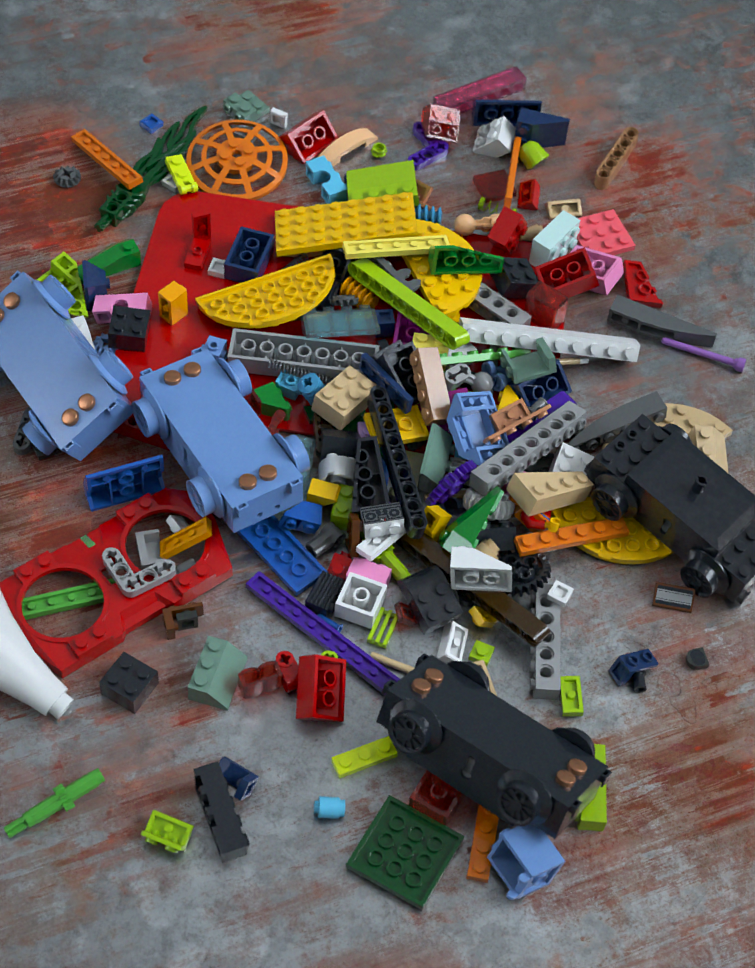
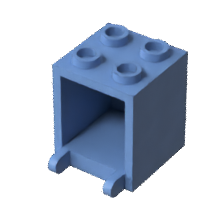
M531 825L516 826L511 830L509 828L503 830L499 834L498 841L491 846L492 850L487 856L509 888L506 895L509 900H517L549 885L565 863V860L548 836L542 830Z

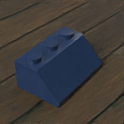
M556 359L557 372L518 384H514L513 381L507 384L510 385L519 399L522 398L527 407H531L540 397L547 401L561 391H564L566 394L573 392L559 359Z

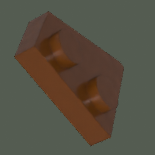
M349 513L346 530L348 538H345V545L351 558L359 557V554L356 552V546L362 542L360 532H363V521L359 519L357 513Z

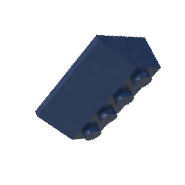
M473 100V126L487 125L494 119L505 116L516 127L521 108L541 112L542 101Z

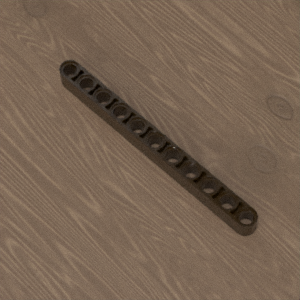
M405 533L395 541L427 567L432 565L438 566L448 583L451 584V553L425 533L420 539H412ZM459 590L532 647H537L550 634V629L544 622L504 592Z

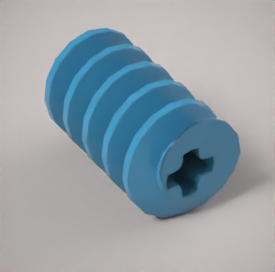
M418 204L417 208H415L416 219L441 225V207L438 208L437 212L434 206L428 210L427 205L421 209V204Z
M308 373L299 380L297 387L312 406L315 394L324 388L325 385L315 373Z

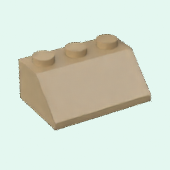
M694 425L688 433L692 444L728 473L724 435L713 426Z

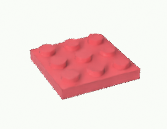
M614 209L578 218L580 220V232L576 240H578L577 244L579 246L610 255L635 250V243Z

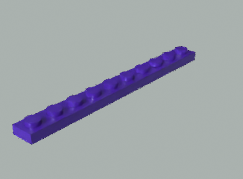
M260 571L246 582V588L324 649L334 651L339 659H345L346 666L380 692H382L384 684L392 679L395 682L400 680V678Z

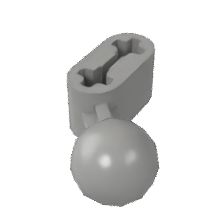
M459 363L444 373L448 392L456 389L463 382L470 384L474 392L491 391L494 385L493 379L488 373L478 372L473 375L470 368L464 363Z

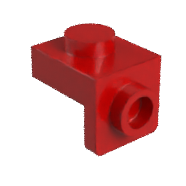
M341 551L340 554L335 552L327 572L343 578L345 582L346 573L353 561L350 554Z

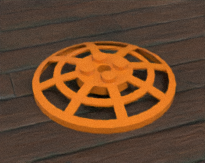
M227 120L205 128L193 139L188 148L186 164L200 191L257 200L270 194L282 182L288 167V155L282 140L268 127L248 120ZM229 125H246L252 126L254 128L252 130L245 128H230ZM220 127H223L224 129L211 136L208 140L201 139L204 135H206L208 132ZM263 130L270 134L279 145H269L268 141L258 132ZM232 132H243L248 134L243 139L235 138ZM226 134L228 140L221 144L214 142L216 138ZM257 137L264 146L255 147L250 141ZM195 144L204 145L201 152L202 161L192 165L191 154ZM209 147L217 149L216 156L206 158ZM267 152L265 164L257 160V153ZM272 152H282L283 162L279 173L270 168ZM235 154L241 155L240 157H237V158L233 157V155H235ZM217 162L222 169L220 174L214 172L209 165ZM254 166L261 169L255 175L248 177L247 172ZM204 167L206 172L216 180L212 188L205 185L194 171ZM228 173L240 174L241 179L226 178ZM265 173L274 178L267 186L257 191H252L250 183L260 179ZM222 183L244 185L246 194H227L218 190Z

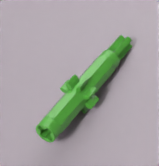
M96 768L66 787L61 783L53 788L55 794L23 813L21 817L3 827L8 837L12 838L26 828L40 823L62 808L66 812L74 808L75 800L105 782L102 773Z

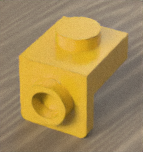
M473 606L469 610L472 621L478 627L492 628L498 622L497 619L481 607Z

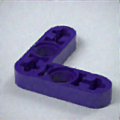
M418 121L414 123L413 135L426 147L410 155L407 161L413 160L415 171H418L445 157L448 154L449 146L425 122ZM427 138H433L434 141H428ZM430 154L432 157L427 158L424 155Z

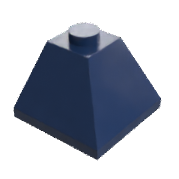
M82 260L86 310L91 311L95 295H107V289H110V279L106 278L103 269L86 260Z

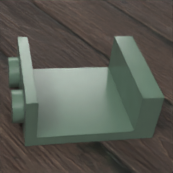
M543 337L536 339L537 351L510 359L505 349H501L502 357L499 358L501 367L505 368L507 377L511 378L514 384L557 372L555 356Z

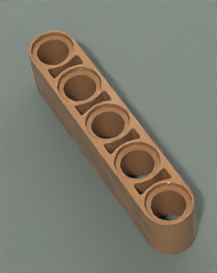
M627 127L597 169L594 186L597 189L605 190L609 187L636 147L639 131L636 128Z

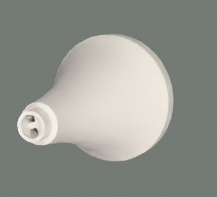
M0 589V691L31 706L45 716L50 713L59 719L67 711L74 699L66 693L68 688L35 653L13 617Z

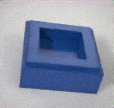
M151 113L140 121V126L152 134L163 127V121Z

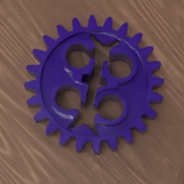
M472 460L458 466L454 472L448 473L438 482V486L428 495L429 497L426 498L425 503L428 506H439L446 502L449 497H453L464 487V484L470 479L471 471L478 466Z

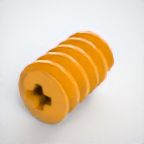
M351 276L345 279L339 291V295H355V297H358L359 302L353 306H356L357 309L365 314L371 312L379 302L377 295L374 297L375 294L372 291L369 292V289L364 288L362 284L358 285V281H353Z

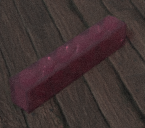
M515 66L434 96L432 109L443 121L472 110L473 100H500L524 91L527 78Z

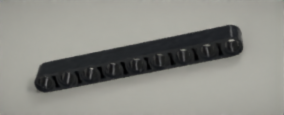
M376 385L370 390L367 400L368 409L396 501L401 506L406 533L412 539H420L428 524L388 393L384 387Z

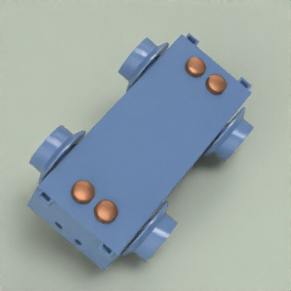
M16 271L10 277L12 282L0 293V372L3 371L7 374L32 409L28 411L30 421L22 429L34 446L46 455L51 454L58 448L77 460L82 461L133 414L132 403L126 396L128 392L125 386L133 378V375L126 365L110 350L107 349L100 356L97 354L71 319L68 309L76 303V300L59 280L49 275L41 282L33 279L25 272Z
M202 347L192 350L189 357L155 371L148 368L140 372L141 399L132 402L136 423L147 438L155 434L161 437L190 480L186 481L187 492L192 505L200 516L205 517L213 513L215 516L223 518L231 531L235 533L303 502V476L301 473L310 469L308 453L296 435L292 434L286 438L278 433L272 435L245 400L244 396L252 393V384L248 372L240 360L234 359L226 362L221 357L215 360L208 349L204 350Z

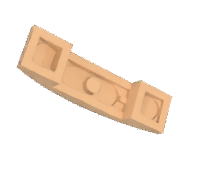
M367 128L356 129L335 140L318 157L324 155L331 162L332 166L340 163L342 156L360 145L367 147L377 141L378 137Z

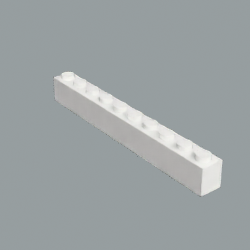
M463 317L459 319V325L469 333V342L537 350L536 339L543 337L552 352L637 362L640 344L633 338Z

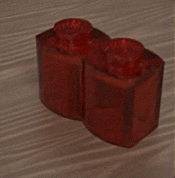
M268 661L261 664L258 668H247L238 674V687L244 699L254 698L262 692H271L282 686V671L277 661Z

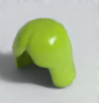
M535 141L524 143L519 150V158L527 170L532 169L539 162L549 157V154Z

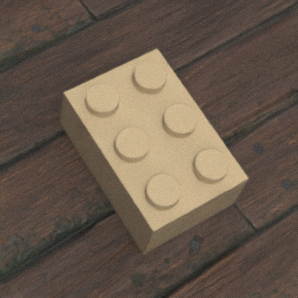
M349 365L315 394L311 410L338 430H342L368 407L367 400L370 390L376 384Z

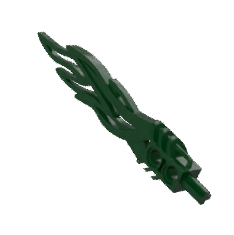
M207 105L191 113L184 120L177 135L180 121L175 122L162 138H157L150 153L137 161L133 169L141 176L147 171L141 184L130 190L122 183L116 184L115 191L113 189L110 191L111 196L106 195V201L99 208L101 218L94 225L97 232L104 231L108 225L117 227L121 221L136 212L146 200L150 187L170 173L165 163L166 157L182 154L184 158L187 155L191 142L197 136V131L194 129L207 112ZM192 121L186 137L182 139L186 131V127ZM169 137L167 151L163 153L165 143Z

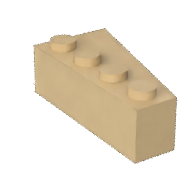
M583 471L514 473L506 490L529 517L585 501L594 484Z

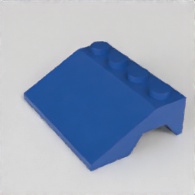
M163 455L85 475L83 482L84 493L91 512L136 500L147 493L154 495L164 489L165 485L162 478V472L164 471Z

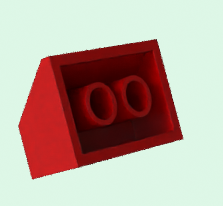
M322 110L313 113L280 135L279 138L284 143L287 153L301 164H305L306 161L317 156L337 140L338 136L325 111Z
M317 654L299 656L296 719L344 722L345 659Z

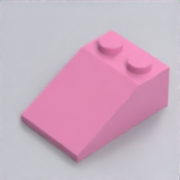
M576 245L571 252H574L584 247ZM585 247L600 285L590 291L607 296L624 274L622 258Z

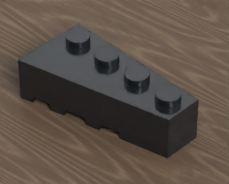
M377 436L357 439L351 513H357L361 520L360 508L390 503Z
M219 761L193 769L195 790L222 863L247 855V846H250L247 834L242 833V821L239 814L236 815L234 799L229 794L228 784L223 776Z

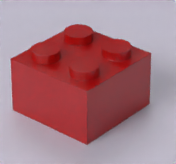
M504 206L487 237L494 247L511 255L513 251L517 250L520 243L518 241L521 236L526 234L528 224L522 214Z

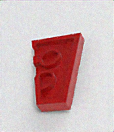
M624 260L623 270L627 298L648 307L662 308L663 302L661 299H658L655 287L651 286L649 276L642 262Z

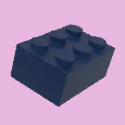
M241 226L224 263V279L242 283L263 276L274 251L275 235Z

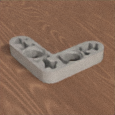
M110 547L102 553L105 567L126 597H136L172 579L176 574L175 563L169 559L161 560L134 574L118 549ZM108 556L115 557V562H116L115 565H114V562L112 561V559H111V558H108ZM166 567L167 569H170V571L167 572L166 570H163V568ZM119 569H124L127 571V573L123 576H119L116 574V571ZM146 575L154 576V580L150 582L144 581L143 578ZM131 585L132 587H134V589L131 590V588H128L127 586Z

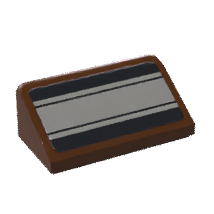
M657 582L654 588L652 606L692 613L695 589Z

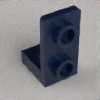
M649 649L620 655L608 671L618 686H623L635 672L657 667L659 663Z
M223 756L219 762L223 776L226 778L227 783L237 789L233 797L242 801L252 794L259 776Z

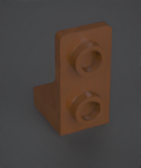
M191 602L187 605L170 606L162 609L167 640L176 639L175 631L179 630L176 614L186 610H196L197 616H203L202 602Z

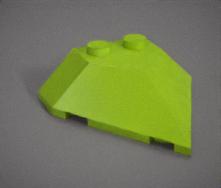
M62 252L51 260L50 270L37 280L42 282L49 275L54 276L76 300V303L68 309L69 314L76 316L84 315L85 318H88L77 262L68 254Z

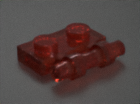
M281 409L274 413L267 427L272 435L279 433L280 429H277V426L282 423L286 416L285 412Z

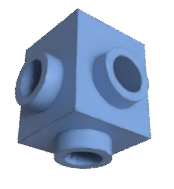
M209 335L205 345L202 344L201 347L204 350L208 349L215 360L221 357L226 361L228 355L227 340Z

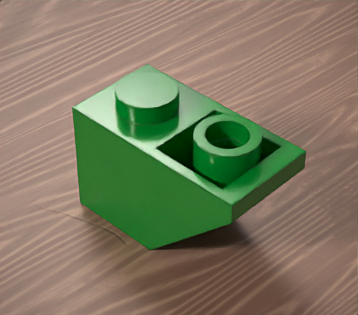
M274 382L253 389V402L262 415L285 421L290 420L291 405L288 401H285L281 389L277 388Z

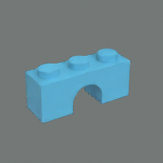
M324 155L306 161L305 174L313 185L323 183L321 184V197L326 204L347 201V184L343 183L339 173L335 172L331 162Z

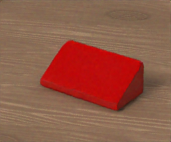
M536 179L520 182L518 209L538 210L540 185Z

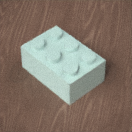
M563 210L533 239L529 263L536 267L566 255L570 249L577 245L578 240L576 239L580 232V220Z

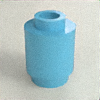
M319 796L318 800H314V813L317 814L318 818L339 819V817H344L345 800H341L340 797Z

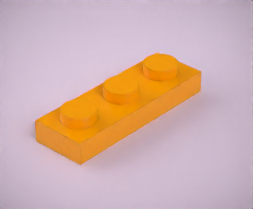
M205 517L161 540L160 557L168 559L211 537V520Z

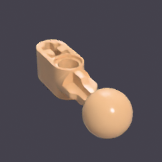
M461 214L454 221V229L461 236H469L474 230L490 232L499 214H492L482 219H474L469 214Z

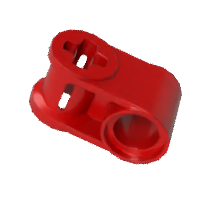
M280 651L276 655L274 669L281 680L283 688L289 693L297 689L299 665L292 653Z

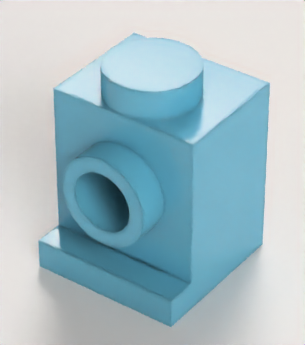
M285 369L284 373L281 371L275 381V385L281 389L284 397L295 401L298 395H302L297 387L301 378H296V375L292 376L293 374H285Z

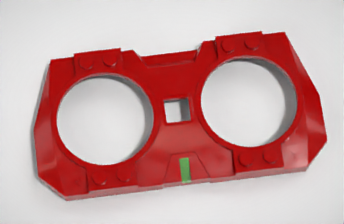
M164 488L152 496L147 493L117 510L115 517L99 525L97 529L52 553H49L47 550L14 569L12 576L0 582L1 592L13 617L35 653L55 674L64 678L124 642L128 633L162 614V609L170 606L185 605L233 576V568L215 517L212 514L205 517L200 516L192 505L186 490ZM176 513L188 517L194 522L205 517L211 520L212 536L205 539V548L197 563L190 569L176 574L172 579L136 597H126L116 583L111 584L102 573L107 570L103 563L102 553L110 547L120 551L134 574L141 571L131 562L127 555L126 539L131 529L139 521L150 515ZM108 556V558H111V559H112V561L114 562V565H115V564H116V562H115V557ZM74 571L84 574L95 581L103 593L104 605L99 618L90 628L80 634L64 638L46 636L34 630L23 616L22 603L27 590L38 579L53 572ZM146 575L143 580L146 582L153 581L154 576ZM131 585L127 586L128 588H131V590L134 589V587H132Z

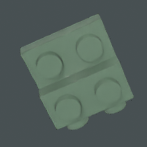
M249 90L240 95L235 92L223 99V110L235 120L254 122L270 112V107Z

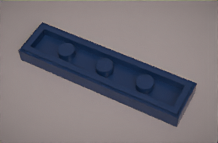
M367 352L361 354L359 369L376 385L384 387L389 399L403 413L411 412L413 398Z

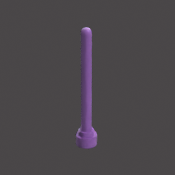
M666 337L661 340L664 345L731 365L735 371L741 373L747 359L729 358Z

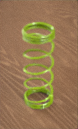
M481 197L478 203V209H482V211H485L483 210L486 200L484 197ZM490 200V202H489V204H488V206H487V208L489 207V213H490V214H492V213L490 212V206H491V201H492V200ZM499 202L497 203L495 209L493 210V212L496 210V214H497Z

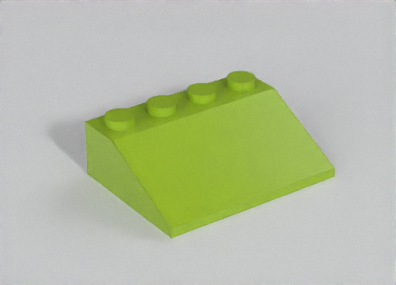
M413 160L346 171L348 200L412 192L414 206L419 204Z

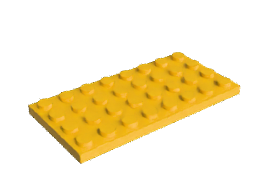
M412 192L275 211L277 257L342 248L343 241L418 237Z

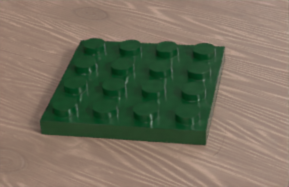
M389 795L347 861L346 868L422 910L465 836Z

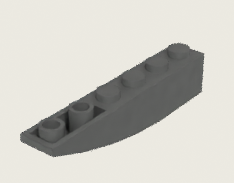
M618 294L610 307L607 321L640 334L661 340L666 337L692 346L713 347L717 336L715 332Z
M655 391L608 412L577 434L568 445L583 452L594 450L602 444L612 442L642 413L654 423L663 421L667 415V406L658 392Z

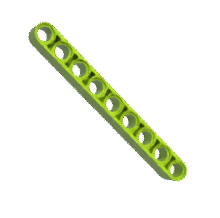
M361 258L348 264V272L351 277L449 349L455 350L469 343L470 336L466 329L369 259Z

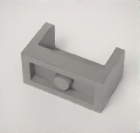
M158 529L135 533L141 570L164 560V558L160 557Z

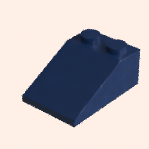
M521 108L515 137H521L520 147L528 141H535L542 148L563 146L566 143L570 119Z

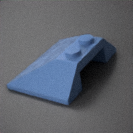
M491 391L454 394L446 419L459 456L468 461L472 460L478 466L509 445L506 433L501 435V440L494 444L490 442L483 443L484 439L497 432L489 418V415L498 411Z

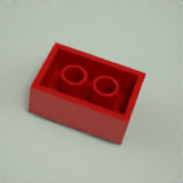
M585 247L535 267L549 305L600 286Z

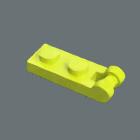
M182 154L166 157L165 163L180 195L187 194L190 191L192 193L198 192V185L194 181Z

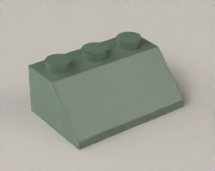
M434 423L431 426L418 483V490L429 493L445 477V472L450 471L452 461H449V456H453L455 451V444H452V435Z
M208 635L188 685V699L228 711L248 657L229 641Z

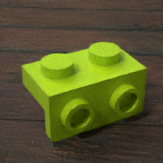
M153 810L146 829L142 830L140 835L145 836V841L157 845L160 842L166 845V850L177 853L178 850L185 851L194 825Z

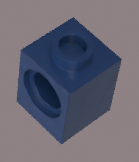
M393 309L375 310L374 330L376 338L394 337L395 319Z

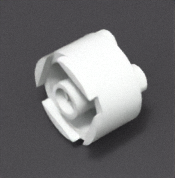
M335 453L327 454L326 458L319 463L318 479L338 485L353 486L355 459L353 457L338 456Z

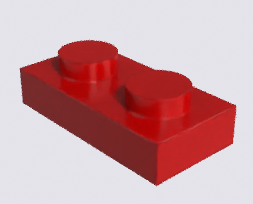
M209 209L191 212L192 237L199 239L211 238V214Z

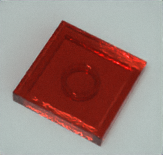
M505 169L473 176V182L481 197L486 198L485 203H489L490 200L494 202L505 198L508 179ZM515 188L513 189L512 197L517 195Z

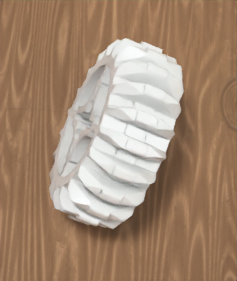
M471 487L467 488L463 497L464 508L466 510L470 509L484 496ZM503 494L495 512L491 516L488 515L487 519L507 520L511 518L515 504L509 500V495Z

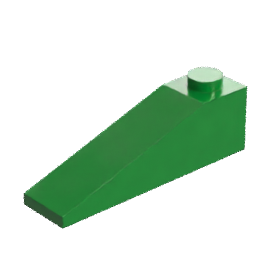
M126 239L109 245L86 261L103 269L107 277L141 266V255L134 239ZM80 264L77 267L82 285L84 284L82 264Z
M454 245L431 246L428 263L431 275L502 273L504 257Z
M496 486L451 523L447 529L441 532L439 544L450 553L452 547L465 546L475 549L479 542L476 538L479 532L486 529L488 525L487 517L495 512L504 491Z

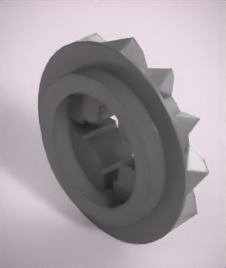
M67 165L65 168L61 166L60 169H56L53 178L58 186L68 188L80 182L81 174L80 170H77L75 166L70 168Z
M336 295L330 299V304L333 306L356 305L359 302V298L355 297V295Z

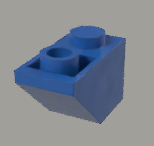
M303 501L284 512L278 521V526L302 531L306 534H315L321 526L322 505Z

